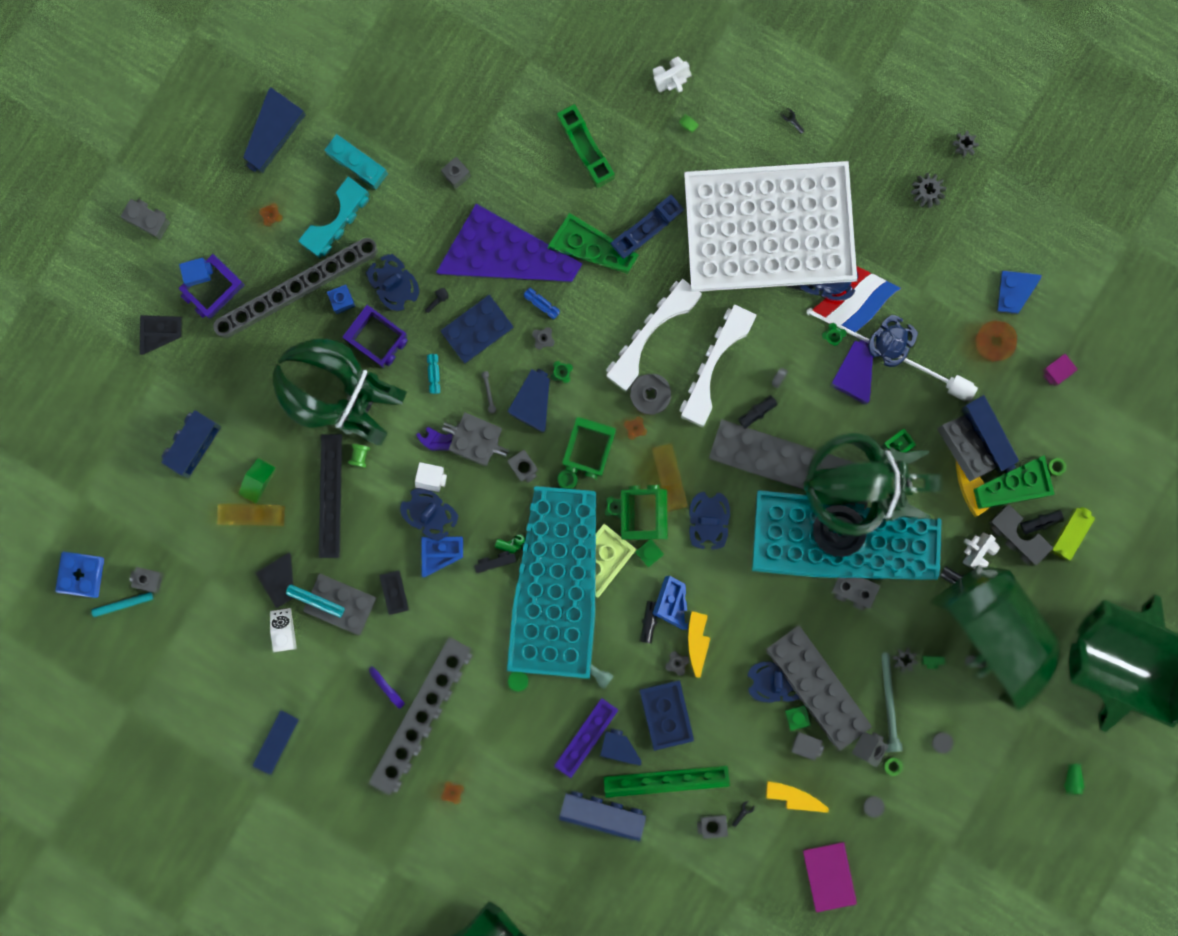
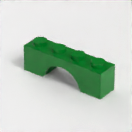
M573 104L558 112L557 119L596 188L598 189L614 180L615 173L594 142L576 105Z

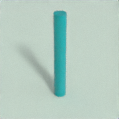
M152 592L101 606L91 611L93 617H97L147 602L154 598Z

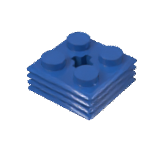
M61 552L55 591L57 593L98 598L104 558ZM81 569V573H84V577H80V579L78 580L76 572H79V570Z

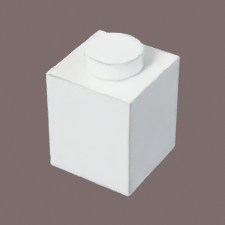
M419 462L415 487L440 492L441 486L445 487L447 475L444 474V467Z

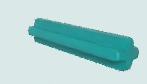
M289 585L286 590V595L339 618L343 616L345 608L294 585Z

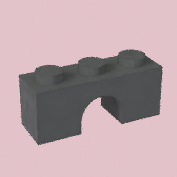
M1009 504L1005 505L989 522L992 526L990 530L998 537L1001 535L1006 540V546L1012 551L1016 550L1021 555L1020 559L1027 566L1030 564L1036 566L1053 547L1039 533L1035 534L1029 541L1020 539L1016 530L1023 518Z

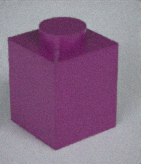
M1065 353L1042 371L1045 373L1043 375L1044 379L1050 385L1057 386L1078 369Z

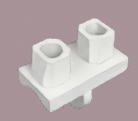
M676 57L669 62L671 69L665 71L662 66L653 69L654 81L659 93L667 88L669 91L674 88L678 92L683 91L681 84L687 82L686 78L692 76L687 61L683 62L679 57Z
M983 532L980 537L975 535L971 541L965 539L963 543L967 545L964 553L967 556L962 563L973 569L979 565L988 566L989 562L983 559V556L986 552L993 556L998 552L1000 547L994 541L996 538Z

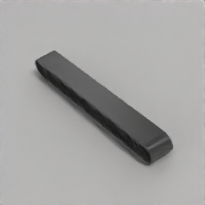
M370 238L359 240L218 318L214 323V331L222 338H229L371 260L378 253L376 243ZM366 244L373 245V250L370 253L363 252V247ZM348 254L355 255V260L352 263L345 262V257ZM330 264L337 265V270L334 273L327 272V267ZM318 274L319 280L317 282H309L310 275ZM296 283L301 284L299 292L293 293L291 291L292 285ZM278 293L283 294L281 302L275 303L273 301L274 295ZM259 303L265 304V309L261 313L255 311V307ZM241 313H246V321L239 323L237 320L238 316ZM223 323H228V331L221 333L219 330L220 326Z

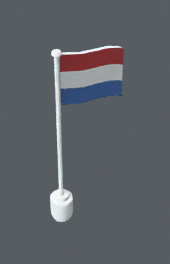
M857 266L858 279L856 282H851L852 288L856 291L851 298L842 301L825 298L815 308H808L807 315L811 314L829 324L836 323L840 329H845L847 333L869 343L870 339L856 332L868 323L887 299L901 288ZM846 291L837 295H833V297L842 296L846 293ZM907 358L904 360V362L947 383L946 388L949 389L947 393L964 402L966 400L971 402L978 387L974 386L973 382L959 375H956L955 378L951 376L948 380Z

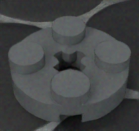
M646 374L638 377L631 387L630 398L633 406L639 412L648 415H655L664 411L671 400L669 383L658 374ZM654 389L656 398L647 399L645 391Z

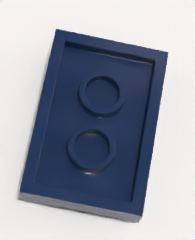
M489 294L440 330V332L463 363L466 364L514 329V327Z
M680 680L639 690L654 751L694 741Z

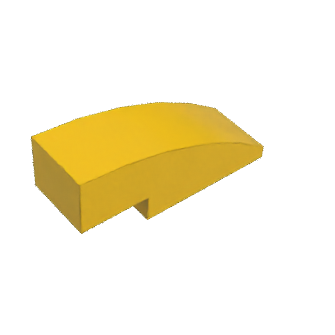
M956 461L957 477L962 495L974 517H977L989 508L978 510L973 489L985 483L980 477L969 482Z
M691 611L688 626V649L695 677L700 678L710 642V637L703 636L708 615Z
M767 781L765 797L768 799L786 800L785 808L829 813L828 807L808 793L790 785Z

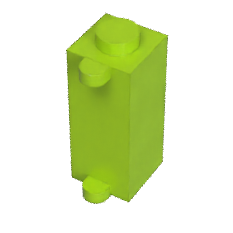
M1078 507L1074 508L1054 541L1053 549L1050 552L1065 561H1071L1095 520V517L1091 516L1092 512L1084 507L1080 509Z

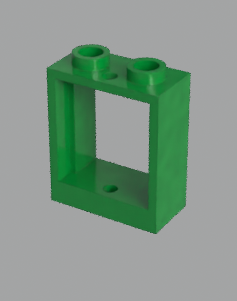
M577 416L562 465L566 466L565 470L574 473L580 470L586 472L585 476L597 479V476L602 477L615 437L616 428ZM579 428L608 436L598 470L569 461Z
M647 485V489H641V486H628V490H621V540L668 539L667 489H660V485ZM656 495V530L635 531V496Z

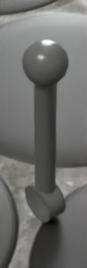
M483 371L481 377L484 379L489 401L488 411L495 413L496 407L493 405L488 381L489 373Z

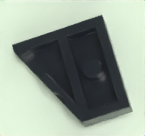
M140 315V355L149 353L181 338L183 317Z
M289 552L255 573L276 608L294 599L286 595L288 586L293 585L294 580L292 555Z

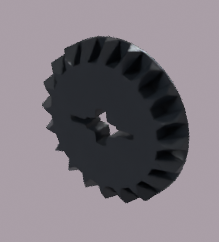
M835 505L826 508L834 517L848 524L857 525L863 521V518L849 507ZM816 517L813 524L812 534L814 535L815 542L819 545V549H823L826 554H831L833 557L840 556L843 558L851 556L858 552L865 543L867 534L857 536L842 534L840 537L838 533H834L833 530L824 525L818 517Z

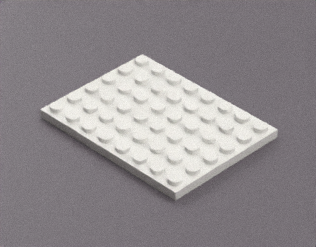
M848 161L685 172L692 292L857 281Z

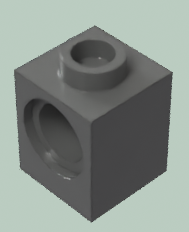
M457 157L441 169L442 175L455 189L471 177L470 171Z
M522 450L507 461L521 482L526 481L529 483L537 477L538 469L525 450ZM523 462L530 465V470L527 473H521L518 470L519 465Z
M797 732L790 751L815 761L816 757H821L824 746L821 745V740Z
M863 732L852 754L877 767L888 749V745L882 742L884 739L882 736L874 732L872 735Z
M725 814L700 817L701 822H697L698 835L702 834L703 839L728 837ZM715 821L718 824L717 830L712 833L706 830L707 823Z

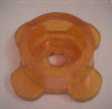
M276 203L261 208L259 214L264 218V225L270 227L272 223L283 220V216L279 213V207Z
M636 417L632 421H625L624 427L629 433L628 438L630 440L647 434L642 417Z
M447 781L444 784L445 790L441 795V799L459 804L464 786L461 784L455 785L451 781Z

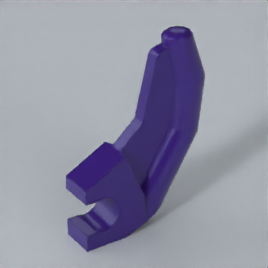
M429 427L426 428L429 433L427 438H423L420 433L416 434L421 444L431 451L449 450L452 443L453 434L444 435Z
M371 666L369 672L372 678L388 698L401 709L406 703L389 686L376 668Z

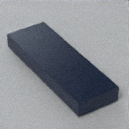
M280 710L252 766L272 775L300 719Z

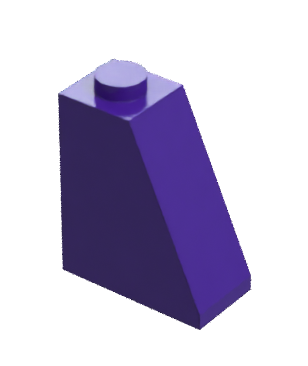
M855 340L830 384L831 387L865 405L870 401L873 357L869 352L867 342L859 340V342Z

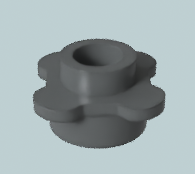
M546 327L544 330L533 331L532 336L536 341V349L541 350L543 347L554 346L555 341L551 336V328Z
M671 652L669 663L665 665L667 671L672 670L677 672L678 675H683L685 673L684 668L689 663V658L687 656L682 657L677 652Z

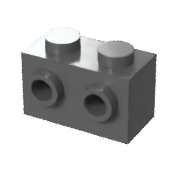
M130 199L120 217L161 240L170 224L165 218L166 214L158 209L154 211L148 209V204L140 199H137V201Z
M836 578L831 593L835 594V599L845 602L846 599L854 602L853 607L864 611L865 608L871 609L880 585L864 578Z

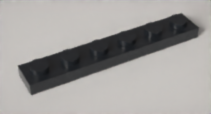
M321 434L319 558H340L342 434Z

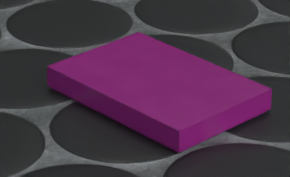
M844 842L803 850L816 913L857 904Z

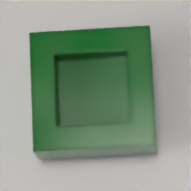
M649 540L635 552L648 568L664 555L653 540Z
M921 656V665H926V669H939V665L944 666L945 657Z
M805 705L785 710L790 731L811 726Z

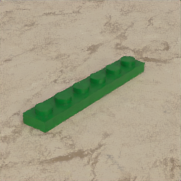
M728 766L604 777L605 798L730 787Z

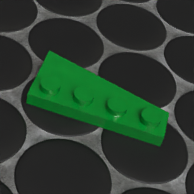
M571 213L567 215L548 245L549 249L627 274L639 257L634 252L623 259L610 244L614 239Z
M1045 455L973 489L978 510L1055 495Z

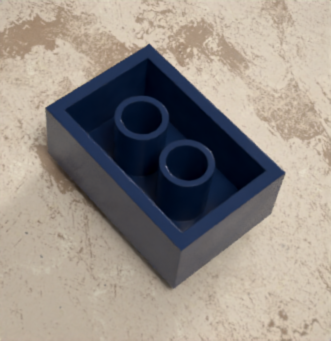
M196 410L186 416L183 429L175 433L172 439L174 443L170 448L167 447L161 456L163 458L162 464L188 479L222 427Z

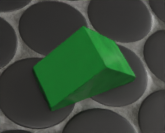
M902 429L880 447L881 449L893 448L900 452H908L917 444L907 431Z
M258 458L245 474L238 494L257 504L276 467Z

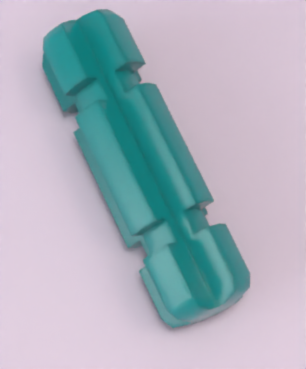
M428 354L429 393L439 394L438 355Z

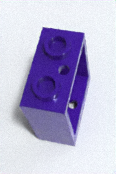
M214 254L206 262H210L211 266L214 265L232 285L208 309L188 291L190 287L183 283L178 288L182 292L180 296L188 304L192 301L197 306L194 310L202 318L207 316L210 320L245 286Z
M366 305L344 334L343 339L384 369L386 365L389 367L396 358L394 354L397 350H402L408 342L406 339L408 335L369 305ZM372 316L399 335L382 360L355 341Z

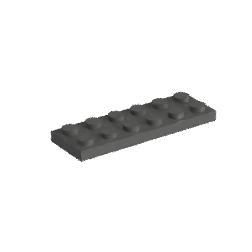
M800 625L765 649L837 751H841L861 736L863 732L872 727Z

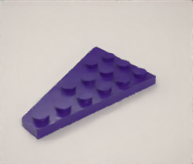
M476 204L436 272L439 275L573 282L582 267V263L564 253L549 249V244Z

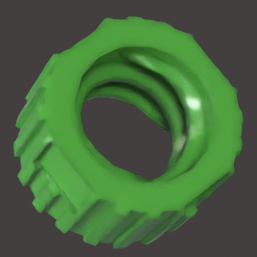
M686 114L679 120V123L691 133L699 126L696 121Z
M1053 458L1047 464L1050 475L1055 477L1065 473L1067 468L1061 458ZM1053 463L1061 465L1059 472L1053 470Z
M895 757L887 758L883 765L884 771L890 776L898 775L903 768L902 762ZM891 762L897 763L896 771L889 770L888 767Z

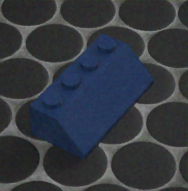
M571 790L570 794L566 793L559 820L630 840L641 841L646 820L643 810L631 807V810L623 809V804L612 801L610 805L602 803V798L595 796L587 799L582 797L583 793Z

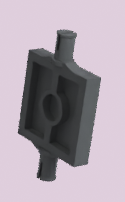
M465 412L461 422L456 427L444 422L441 429L453 434L452 443L448 451L485 467L494 453L506 458L509 449L498 445V438L502 428Z

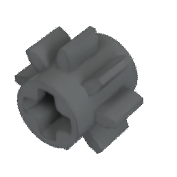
M968 131L963 136L958 133L956 137L959 141H953L952 143L957 148L955 154L960 152L963 158L968 152L973 155L975 152L972 148L979 146L974 141L976 135L971 136ZM964 140L969 145L967 148H964V144H962Z
M909 647L905 649V652L897 649L898 656H892L897 662L893 667L900 666L901 673H904L905 668L912 672L913 668L911 666L918 664L917 661H914L917 653L910 654ZM905 655H907V659H910V663H906L905 666H903V662L900 661V658L905 657Z

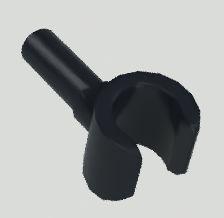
M787 108L790 112L788 117L780 113L781 118L791 122L801 134L805 131L795 119V112Z
M445 288L435 291L437 299L425 309L427 313L437 304L448 299L449 295Z
M748 801L742 803L741 812L732 823V826L736 828L746 814L754 811L755 805L750 811H747L745 804Z

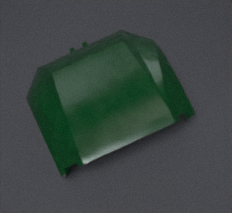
M979 565L930 600L932 605L947 610L954 617L979 651L980 655L970 661L968 666L970 668L975 667L983 660L988 664L976 673L977 679L992 670L1007 692L998 698L1000 702L1020 711L1033 701L1049 684L1060 660L1059 639L1010 570Z

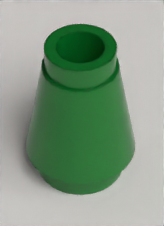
M1069 764L1064 784L1066 794H1083L1085 787L1081 764Z

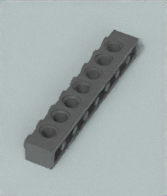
M451 637L448 638L368 784L389 796L393 792H398L402 785V782L399 780L403 774H408L413 765L410 763L413 755L417 757L423 747L420 745L423 737L428 738L433 729L430 724L433 719L437 720L443 711L440 708L443 701L447 702L453 692L450 690L453 683L459 682L463 674L460 671L462 666L469 664L473 656L470 653L471 648ZM450 656L458 659V665L455 668H450L447 665V659ZM441 674L446 675L448 678L447 685L443 687L437 683V677ZM429 693L437 695L438 701L436 704L431 705L427 702V695ZM419 711L427 713L428 719L425 723H420L417 720ZM413 729L417 732L418 737L415 741L408 740V730ZM399 748L407 750L408 754L405 759L397 757L396 752ZM389 766H394L397 769L396 777L391 778L387 775L386 770Z

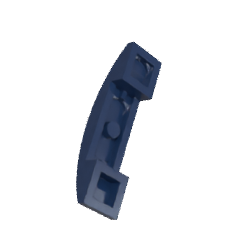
M672 195L668 196L653 211L628 231L623 232L610 243L611 246L625 259L669 225L684 211V208Z

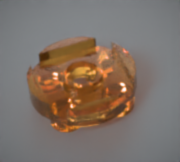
M987 322L977 333L975 338L976 348L979 354L990 362L1004 361L1016 350L1017 333L1006 322ZM993 336L996 338L1000 337L1002 339L1000 341L1002 343L1001 346L993 345L991 338Z

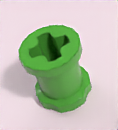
M352 444L353 452L348 464L366 468L365 460L370 447Z

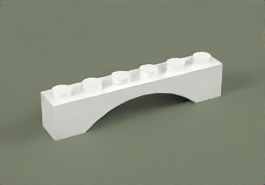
M684 279L680 282L676 281L671 286L669 291L672 293L667 299L663 297L656 306L659 308L657 312L649 314L644 321L646 326L642 331L638 329L631 338L634 341L629 347L625 345L618 354L621 356L616 363L613 361L606 369L608 372L606 378L624 392H627L639 376L640 354L649 336L668 319L680 314L689 313L701 298L702 293L699 291L692 292L691 285Z
M735 304L732 309H727L723 318L727 321L724 327L719 326L715 334V338L718 340L715 346L710 345L706 356L709 357L706 364H701L697 372L700 377L697 383L693 381L688 391L691 396L688 401L684 400L679 410L682 412L681 418L702 428L704 427L713 408L710 399V380L713 368L719 357L729 346L748 335L756 314Z

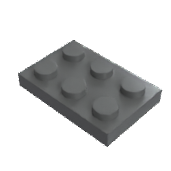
M965 415L937 428L969 482L997 468L993 458L988 454L982 440L977 436Z
M319 573L311 593L344 607L343 616L339 618L307 603L303 612L361 636L377 598Z

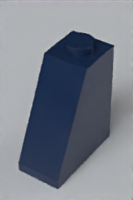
M531 369L507 412L509 415L544 434L547 422L550 379L547 378L548 374L540 369L536 371Z

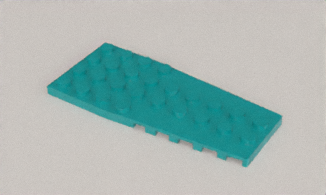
M535 486L512 610L507 671L590 678L596 616V492Z
M757 491L752 571L828 578L937 580L940 576V518L934 520L899 517L894 521H884L883 519L875 530L867 533L865 543L858 552L843 558L840 556L833 557L831 554H826L823 549H819V545L815 542L812 533L813 524L817 516L811 508L807 495ZM855 503V506L850 504L841 505L855 510L863 520L866 519L871 509L867 507L865 510V505ZM822 505V506L826 509V508L830 507L831 505Z

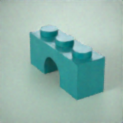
M338 134L334 136L324 150L330 158L353 171L362 181L377 190L388 175L385 168Z

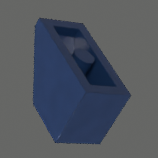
M611 728L610 732L606 731L600 756L641 766V759L627 736L622 735L623 731Z

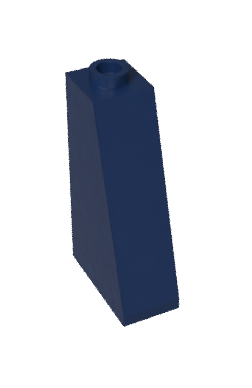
M271 87L267 92L243 156L247 162L246 166L253 172L258 170L263 173L306 116L302 109Z
M983 395L960 409L967 420L970 421L977 436L982 440L988 454L993 458L998 473L1003 470L1005 473H1008L1015 469V463L1019 462V459L986 397Z

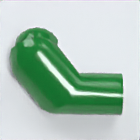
M518 534L508 542L497 539L494 548L505 552L509 551L512 554L523 548L525 538Z

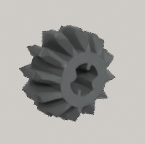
M926 173L924 178L919 175L917 177L918 182L912 183V186L916 189L911 190V194L917 195L914 198V202L922 201L920 203L921 207L924 206L925 202H927L928 208H932L933 203L938 206L940 204L939 199L945 198V195L941 192L946 191V187L940 186L944 180L940 179L937 182V174H934L932 179L929 173ZM927 187H931L930 194L926 193Z

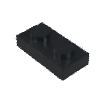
M509 551L497 554V559L490 560L487 557L477 560L478 564L474 565L476 573H483L517 562L515 554H510Z
M400 570L379 575L388 614L394 615L410 611Z

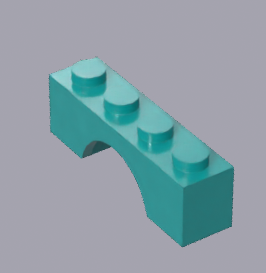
M347 177L336 191L340 200V212L337 218L326 226L310 225L298 240L303 247L319 259L322 256L325 257L331 251L332 247L330 245L333 241L341 238L347 223L351 224L357 216L355 214L360 207H365L369 201L368 191L350 177Z

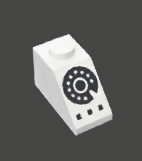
M291 608L270 611V633L273 652L297 649Z

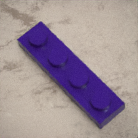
M601 698L554 767L572 778L616 715L618 709Z

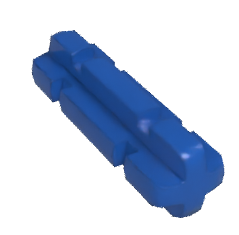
M528 288L524 293V298L532 301V304L544 313L547 312V315L552 319L557 318L560 310L555 306L552 307L549 301L541 295H537L531 288Z

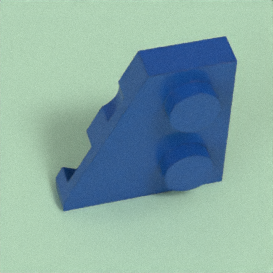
M1001 271L997 312L1018 314L1037 286L1042 275Z
M421 537L422 577H427L463 558V537H445L439 541L430 537Z
M665 576L653 611V615L681 630H688V623H685L684 611H687V602L685 600L686 584L671 576Z

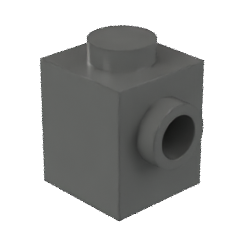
M136 567L135 571L132 570L130 575L131 587L159 593L164 573Z

